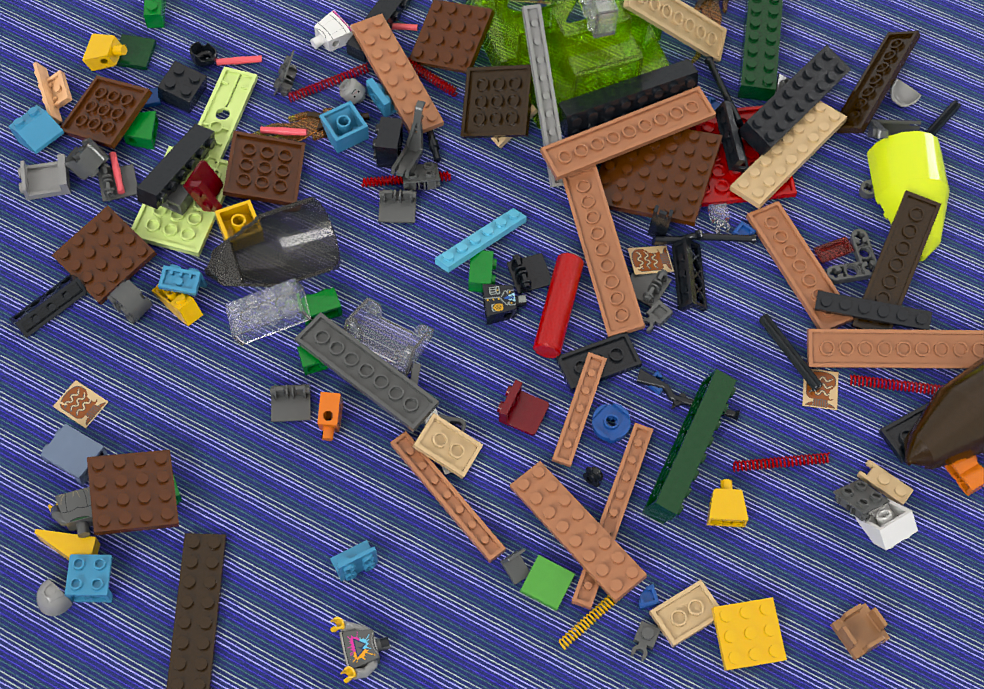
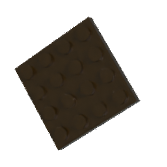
M531 65L467 67L460 135L462 138L528 137L533 92Z

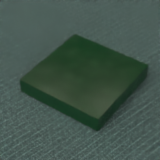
M122 34L119 42L127 47V54L119 57L116 66L147 70L156 46V40Z

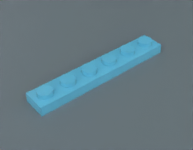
M512 208L437 256L435 264L449 273L524 224L527 216Z

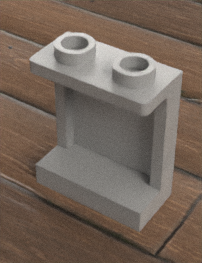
M58 154L57 161L26 165L24 160L20 161L21 167L18 168V175L22 183H19V190L21 194H24L26 200L71 194L69 168L64 164L67 163L65 161V154Z

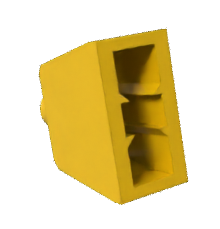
M92 34L82 60L91 71L114 67L117 65L119 57L127 54V47L122 45L113 35Z
M723 479L720 481V489H714L711 494L707 526L745 527L748 522V514L743 491L733 489L732 480Z

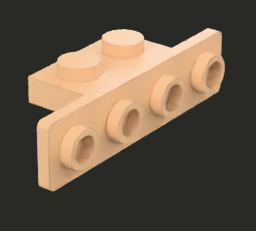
M35 62L33 63L34 74L39 83L38 88L41 91L46 111L55 122L61 124L63 121L59 109L72 101L65 73L59 70L49 77L47 69Z

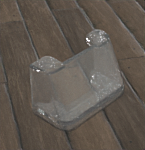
M367 297L345 320L344 330L407 377L412 370L413 363L418 361L431 340L434 329L421 324L414 329V332H411L382 318L381 305Z

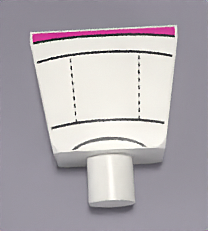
M333 10L314 26L316 37L312 38L310 42L315 49L323 45L331 52L346 46L353 33L348 24Z

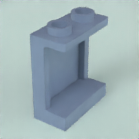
M65 423L62 428L56 431L52 441L44 446L40 455L44 462L55 465L73 476L78 483L84 486L89 479L87 457L104 456L108 453L103 445Z

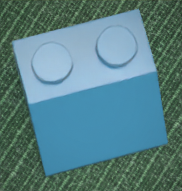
M351 101L319 115L327 137L337 153L369 139L368 125Z
M38 105L30 108L24 115L16 118L8 126L17 141L35 154L64 134L63 129L47 111Z

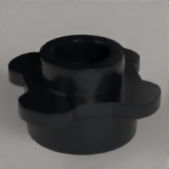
M587 467L583 478L590 485L599 487V482L603 480V473L597 467Z

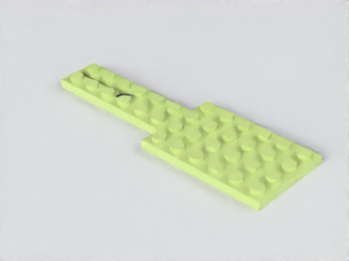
M225 66L198 125L215 131L216 144L212 150H209L203 160L209 164L223 182V187L216 196L221 205L225 199L223 188L228 161L223 160V157L258 80L257 74ZM223 110L230 113L229 117L224 120L216 117V114L223 112ZM172 146L168 147L165 156L171 151ZM191 171V172L187 175V178L185 179V181H182L180 184H185V182L187 181V179L189 178V176L192 174L193 171ZM193 200L184 215H180L162 206L155 209L142 204L132 229L148 244L200 257L216 216L215 212L203 211L195 200Z

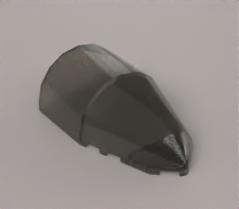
M311 196L256 216L252 222L243 226L239 232L230 236L213 249L210 255L211 259L204 272L223 286L286 287L337 270L340 267V251L335 231L326 210L319 200Z

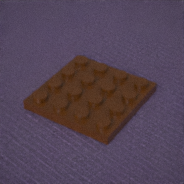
M433 0L410 55V59H412L410 62L415 61L418 65L467 74V67H473L494 17V10L443 0Z
M96 75L60 126L64 131L63 135L80 140L91 138L98 145L115 149L152 95V92L148 88Z
M234 131L223 195L296 207L306 143Z
M108 205L52 254L69 274L79 278L86 291L100 305L107 300L109 294L124 279L129 280L157 255Z
M170 450L87 457L94 536L179 527Z

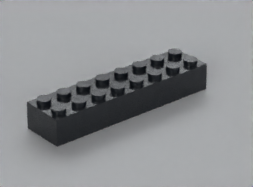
M826 45L738 130L739 135L760 156L765 155L851 68Z
M686 59L559 102L561 132L567 138L698 87V71L692 62Z

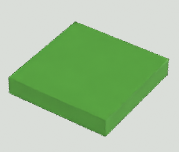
M538 555L520 592L557 611L575 573Z

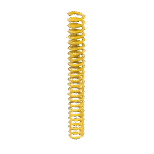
M607 595V598H604V601L602 600L601 603H598V606H595V609L589 611V614H586V617L580 619V622H577V625H574V628L568 630V633H565V636H562V639H559V643L564 650H566V647L561 643V641H563L564 644L567 647H569V644L564 640V638H566L567 641L570 644H572V641L567 637V635L573 641H575V638L578 639V636L573 632V630H575L576 633L579 636H581V633L576 629V627H578L579 630L582 633H584V630L579 626V624L585 630H587V627L590 628V625L585 621V619H587L588 622L591 625H593V622L588 618V616H590V618L594 622H596V619L599 620L598 615L602 617V614L597 610V608H599V610L603 614H605V611H608L607 607L611 609V606L606 602V600H608V602L612 606H614V603L608 598L610 597L609 595Z

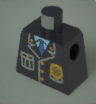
M482 284L487 325L515 318L516 307L527 305L526 295L515 296L514 288L511 285Z

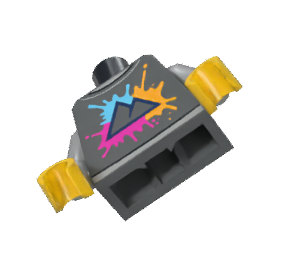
M340 617L333 618L330 622H334L337 626L330 628L331 632H336L339 629L342 631L339 632L346 667L340 674L348 675L343 681L349 683L352 679L367 678L380 663L379 652L391 649L388 636L375 640L373 629L357 623L343 621Z

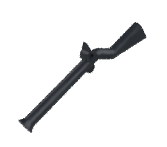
M707 57L704 63L708 65L723 99L731 103L735 123L740 128L744 123L714 64V58Z
M696 230L695 233L683 236L654 235L652 239V246L674 244L685 237L698 241L751 242L755 244L756 234L703 233L702 230Z
M640 368L636 383L662 388L668 399L673 402L671 409L679 407L681 404L691 406L693 399L686 398L684 393H680L679 396L675 395L667 383ZM727 409L722 415L734 418L737 421L740 410Z

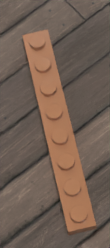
M407 431L390 442L392 448L487 561L491 563L506 551L503 544L430 458L412 447L415 441Z

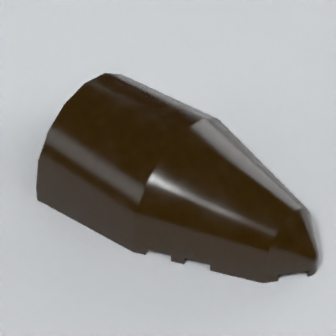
M984 358L974 363L935 392L905 437L904 461L907 465L925 466V469L932 470L955 463V461L960 459L972 458L980 453L984 454Z

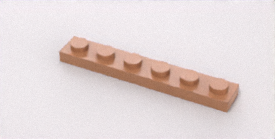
M588 352L551 461L571 467L607 358Z

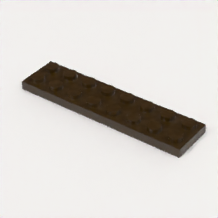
M919 31L887 33L840 113L847 116V120L835 133L865 132L921 36Z
M907 190L904 192L862 299L902 306L941 203ZM854 318L851 327L856 329H892L894 326Z
M185 533L166 689H211L227 541L226 534Z

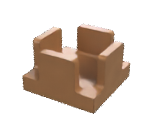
M860 603L848 610L841 618L830 625L854 660H857L890 639L885 631L888 623L876 607L870 610L866 603L863 605Z

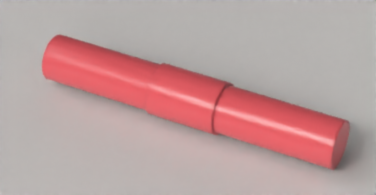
M392 23L391 30L417 31L418 24Z
M262 55L216 59V64L221 66L262 62Z
M261 126L260 133L307 136V129Z
M113 151L109 153L117 192L118 194H124L125 189L117 154Z

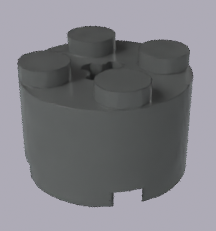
M91 138L83 140L81 142L83 145L79 148L76 146L65 159L67 163H64L83 181L89 176L91 178L96 176L99 172L98 167L109 159L107 153Z
M126 279L107 297L113 304L114 309L119 313L123 312L126 315L125 318L132 324L137 322L153 306L152 302L143 296L142 291Z

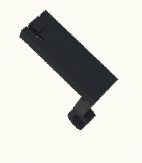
M655 205L647 235L666 236L674 210L670 209L668 217H666L667 212L660 210L658 215L659 206Z

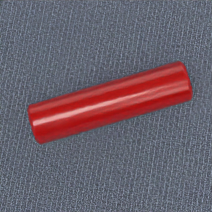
M562 253L557 256L540 318L533 350L545 358H556L562 352L584 266V261L573 253Z

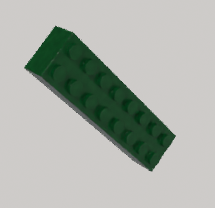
M746 0L737 98L768 101L775 94L783 0Z
M715 369L701 382L642 513L662 524L672 520L674 516L680 515L684 508L683 500L689 496L692 490L690 487L691 482L695 481L699 474V470H697L699 464L704 462L707 456L705 451L714 440L712 435L721 425L722 421L719 419L729 407L727 401L736 391L734 387L736 379Z

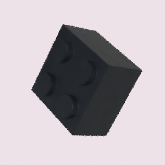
M174 61L158 86V98L191 113L207 88V76Z
M381 116L380 123L376 124L375 129L377 138L373 139V159H376L377 167L391 168L402 150L403 122L399 118Z

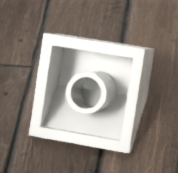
M888 499L889 503L869 512L870 519L868 521H861L855 517L871 541L884 550L893 548L896 544L918 531L912 510Z

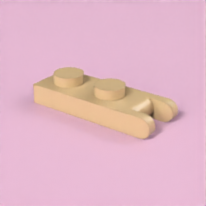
M867 460L865 464L871 470L867 475L859 471L857 477L890 500L903 506L914 490L873 461Z

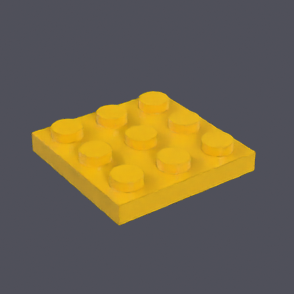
M773 597L711 608L724 671L787 660Z

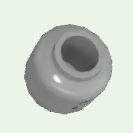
M355 78L345 79L340 84L339 94L345 101H351L354 105L361 103L365 99V87Z

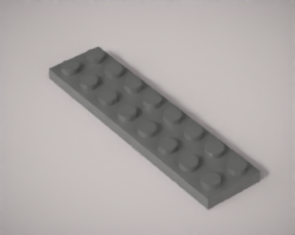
M321 312L295 337V342L413 433L439 405L437 399Z

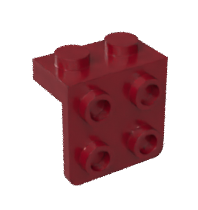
M201 160L183 187L203 211L215 212L223 207L216 199V196L223 187V182L205 160Z
M515 380L513 385H509L507 388L505 402L501 401L497 412H499V422L534 436L549 408V403L523 392V383Z

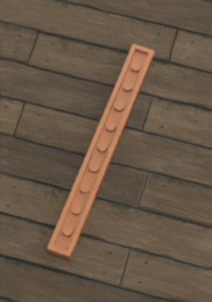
M638 423L634 424L599 522L614 540L619 531L654 430ZM584 568L571 603L591 610L599 584Z

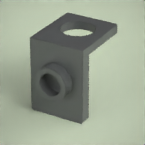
M524 548L516 550L500 561L514 585L525 579L530 572L520 555L525 552Z

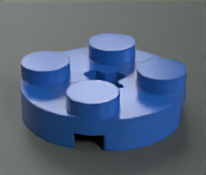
M603 404L595 410L591 427L600 439L612 444L625 438L630 431L631 420L629 412L619 404ZM614 419L615 426H609L606 420L611 421Z

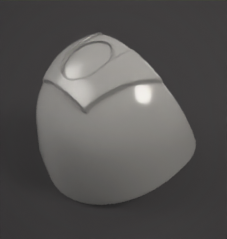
M898 78L895 79L890 88L892 102L900 107H908L916 103L921 97L920 93Z
M47 579L38 588L36 602L43 614L57 616L66 612L72 606V602L51 580Z

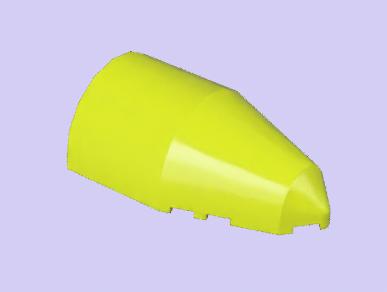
M921 131L901 132L875 143L867 152L875 200L877 204L881 205L884 211L883 215L886 219L888 218L891 225L906 190L941 203L919 260L924 261L940 245L950 190L938 138L930 133Z

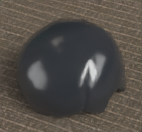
M197 41L189 48L191 59L198 66H210L215 63L218 57L216 48L209 43L202 45Z

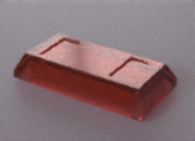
M846 236L813 248L821 263L855 251Z

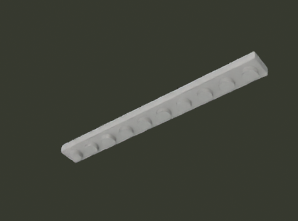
M541 4L523 6L521 9L543 145L547 146L562 140ZM547 165L550 188L564 186L562 179L556 181Z

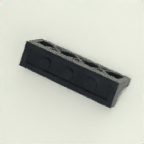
M724 100L715 112L720 135H723L722 144L728 168L732 171L744 173L749 166L742 138L738 133L739 128L735 123L731 103Z
M685 237L672 244L678 310L684 312L694 307L705 311L707 310L700 244Z
M69 274L9 320L27 338L88 292L77 276Z

